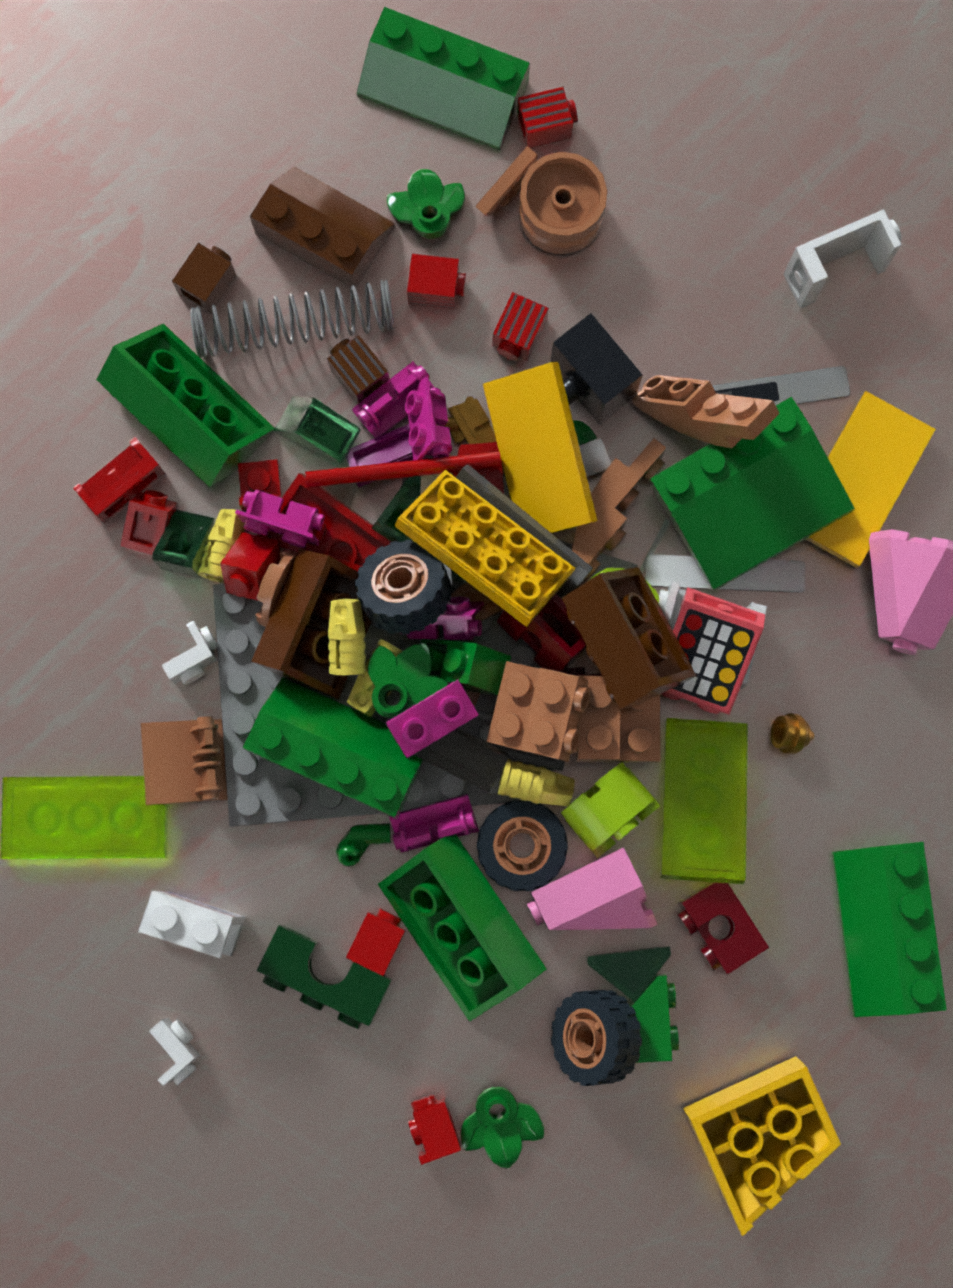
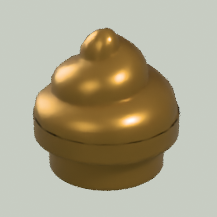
M795 713L778 716L771 727L770 736L773 746L787 754L801 752L815 737L810 725L801 715Z

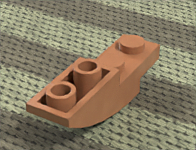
M656 375L648 379L644 383L643 389L632 399L637 408L664 425L697 440L727 448H733L742 438L754 440L779 414L773 400L716 394L710 381Z
M655 438L652 439L629 467L615 458L591 493L598 521L578 526L571 548L574 553L593 568L585 578V582L589 580L601 565L596 559L605 548L612 552L627 534L622 530L627 518L618 509L621 508L623 511H626L640 495V492L636 490L639 484L645 478L651 482L650 478L657 475L666 464L661 460L666 447Z

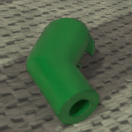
M390 823L352 826L337 845L336 854L339 862L344 866H354L359 862L370 844H390Z

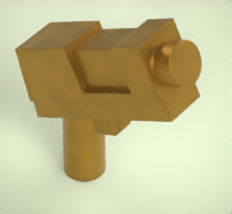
M468 396L464 403L448 408V413L451 417H448V422L444 427L449 428L455 443L460 444L464 440L467 444L497 442L495 433L490 426V420L477 398L474 399L472 396Z

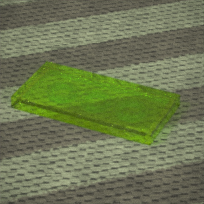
M666 718L661 879L732 884L745 883L748 723Z
M144 776L3 777L1 859L167 858L168 804L146 805Z

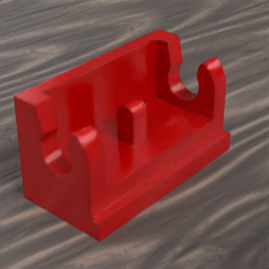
M136 437L129 442V447L82 485L79 483L73 488L104 524L127 506L132 498L145 491L165 474L161 466Z

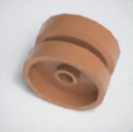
M557 152L543 156L529 167L521 182L519 220L523 233L534 246L548 253L566 255L581 251L595 240L603 225L607 187L603 174L592 161L577 153Z

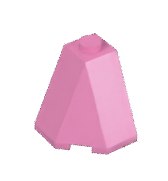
M894 529L872 532L869 538L879 638L892 642V649L909 655H916L917 650L935 649L953 615V541L932 537V540L914 537L910 538L909 541V532Z
M624 847L531 892L533 901L527 903L536 925L539 926L545 923L548 930L652 928L658 925L652 910H648L645 902H647L646 893Z

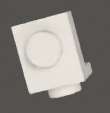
M194 620L186 625L197 645L162 664L168 678L175 684L182 681L183 685L199 679L205 674L203 668L218 661L213 650L219 646L207 626L200 629Z
M168 1017L162 1019L149 1032L176 1063L158 1079L159 1083L165 1086L173 1080L178 1086L196 1070L192 1062L200 1054L190 1044L193 1036L185 1025L178 1019L172 1022Z

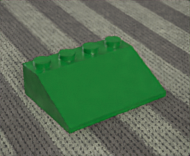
M792 396L776 405L779 414L754 440L742 438L733 448L708 444L650 478L653 493L713 591L718 590L855 510L816 434Z

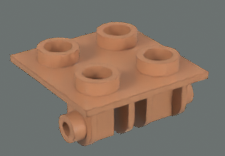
M208 716L189 721L140 723L146 805L228 800L222 719H213V717Z

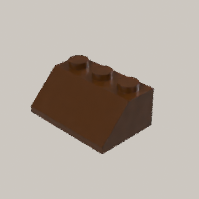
M295 166L270 183L250 215L254 231L257 235L349 287L353 284L356 288L395 227V223Z
M299 549L251 662L291 681L339 699L349 675H333L329 673L328 627L331 601L337 599L359 600L356 593L358 591L355 587V579H358L357 571L329 555ZM361 605L366 636L371 622Z
M639 567L600 573L562 598L567 607V616L570 622L579 630L587 645L588 657L598 666L606 681L607 693L618 704L620 710L641 704L697 676Z

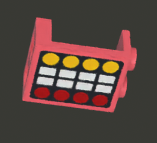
M687 587L673 632L697 676L661 694L669 699L680 700L683 698L697 703L699 708L709 713L718 714L723 712L730 715L764 629L765 614Z

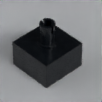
M592 313L553 342L550 362H559L569 405L578 399L599 425L637 395L643 374Z

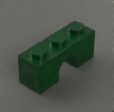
M278 925L256 970L265 975L262 982L281 992H285L288 986L302 993L299 1000L317 1010L322 1011L324 1005L338 1011L337 1019L353 1028L359 1029L362 1023L370 1026L393 979L386 975L381 976L353 962L347 976L341 982L336 984L325 983L315 975L312 968V958L319 942L284 925Z

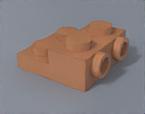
M506 661L486 742L569 762L570 755L576 752L580 741V730L577 729L580 714L586 711L590 700V689L587 688L588 680L571 674Z
M579 676L588 680L587 688L590 689V700L584 713L581 712L577 729L580 730V741L576 750V762L659 763L661 761L660 694L641 704L620 710L618 704L608 695L606 681L603 676Z

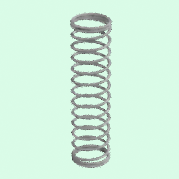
M381 280L382 323L372 286L369 282L366 283L367 326L356 287L353 284L350 286V327L340 288L336 286V331L325 291L321 289L319 292L321 334L316 322L310 295L305 291L306 337L301 326L294 296L291 293L289 294L290 339L285 327L278 297L274 296L275 342L261 298L258 299L260 344L254 332L247 301H243L244 346L239 336L232 305L228 302L229 350L223 337L216 306L212 305L214 351H212L207 338L201 309L199 307H192L190 310L191 326L197 355L200 358L202 356L205 358L208 349L209 353L214 357L218 351V334L224 350L230 354L233 350V329L240 349L245 352L248 349L249 342L248 325L254 344L259 350L262 349L264 343V324L272 346L277 347L279 343V320L284 337L291 346L294 342V315L300 336L307 343L310 333L309 311L316 335L322 341L325 335L324 306L332 334L337 339L340 335L339 302L348 333L353 336L355 334L354 297L363 330L368 334L370 332L369 293L379 329L383 332L387 325V330H394L395 324L388 280Z

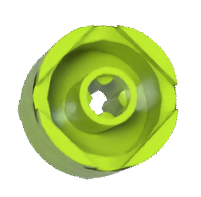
M621 762L600 778L589 790L574 800L561 812V815L598 859L616 844L611 838L612 836L619 841L639 825V822L634 818L635 816H638L643 821L661 805L629 767L627 768Z

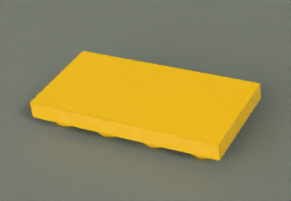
M559 362L546 363L483 383L511 500L550 533L597 522Z
M865 391L828 455V459L855 510L805 540L858 568L870 549V534L880 531L936 429Z
M444 470L398 517L395 524L397 529L526 627L565 584L575 570L574 566L447 470Z

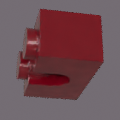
M557 594L551 598L527 627L505 610L496 621L516 642L519 639H523L537 653L534 660L544 669L563 672L583 653L587 646L579 630L570 622L567 616V607ZM546 613L553 614L560 621L562 631L559 634L543 620Z
M724 876L716 878L678 903L682 912L677 914L690 936L697 932L702 939L705 947L700 952L712 971L719 968L722 974L728 975L769 948ZM718 915L726 918L729 923V932L721 940L715 939L709 932L711 919Z

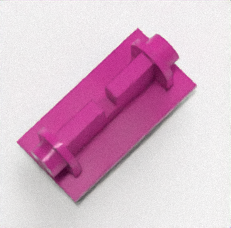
M412 361L351 410L374 438L381 436L408 416L405 412L407 395L410 391L415 390L425 376L428 378L430 376L421 365L417 366ZM429 381L430 388H435L433 384Z
M425 376L415 390L409 392L405 401V412L408 414L410 427L408 442L412 446L413 460H421L425 455L432 456L433 458L449 457V454L452 452L450 431L448 427H444L448 422L446 396L441 393L440 389L430 388L429 378Z
M257 489L254 492L247 491L245 493L242 506L247 508L246 512L237 509L235 511L239 519L245 523L243 528L263 536H267L268 530L283 535L282 541L300 548H305L306 543L319 545V541L312 533L314 529L321 530L325 515L319 514L317 508L290 501L287 512L284 515L280 513L284 502L283 498Z
M463 596L452 597L446 605V611L437 618L438 620L434 624H429L424 627V630L419 632L413 631L405 635H407L408 639H437L439 637L438 625H443L444 639L473 640L474 636H481L482 622L481 620H475V616L483 608L484 602H470L468 597Z
M457 679L385 723L406 758H409L479 714Z
M468 794L400 812L398 819L389 816L394 834H392L396 850L400 849L401 853L431 845L446 836L456 834L457 837L479 832Z

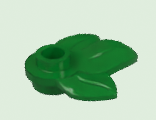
M424 168L417 170L411 175L407 186L408 191L394 192L387 195V205L392 216L399 222L412 224L414 230L426 239L441 237L450 225V216L459 211L465 201V193L461 183L443 186L441 179L435 172Z
M422 643L408 647L398 656H395L383 646H379L372 654L368 664V674L375 685L372 693V703L376 711L382 716L394 718L449 685L443 679L430 676L432 658L427 644ZM397 690L401 696L400 702L397 705L391 706L387 702V695L390 691Z
M499 1086L490 1087L479 1095L475 1105L476 1111L464 1120L460 1131L465 1151H473L484 1147L491 1161L505 1169L510 1168L519 1158L522 1141H536L544 1138V1127L538 1112L531 1105L516 1102L514 1095L508 1089ZM494 1104L504 1106V1110L500 1114L495 1115L489 1112Z

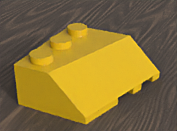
M796 1056L683 1108L716 1184L742 1237L753 1227L752 1224L767 1209L772 1210L782 1200L781 1196L798 1180H804L841 1145L807 1066Z

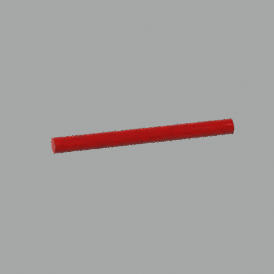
M500 451L305 471L306 486L309 488L441 474L444 470L454 473L460 472L467 464L474 470L501 468Z

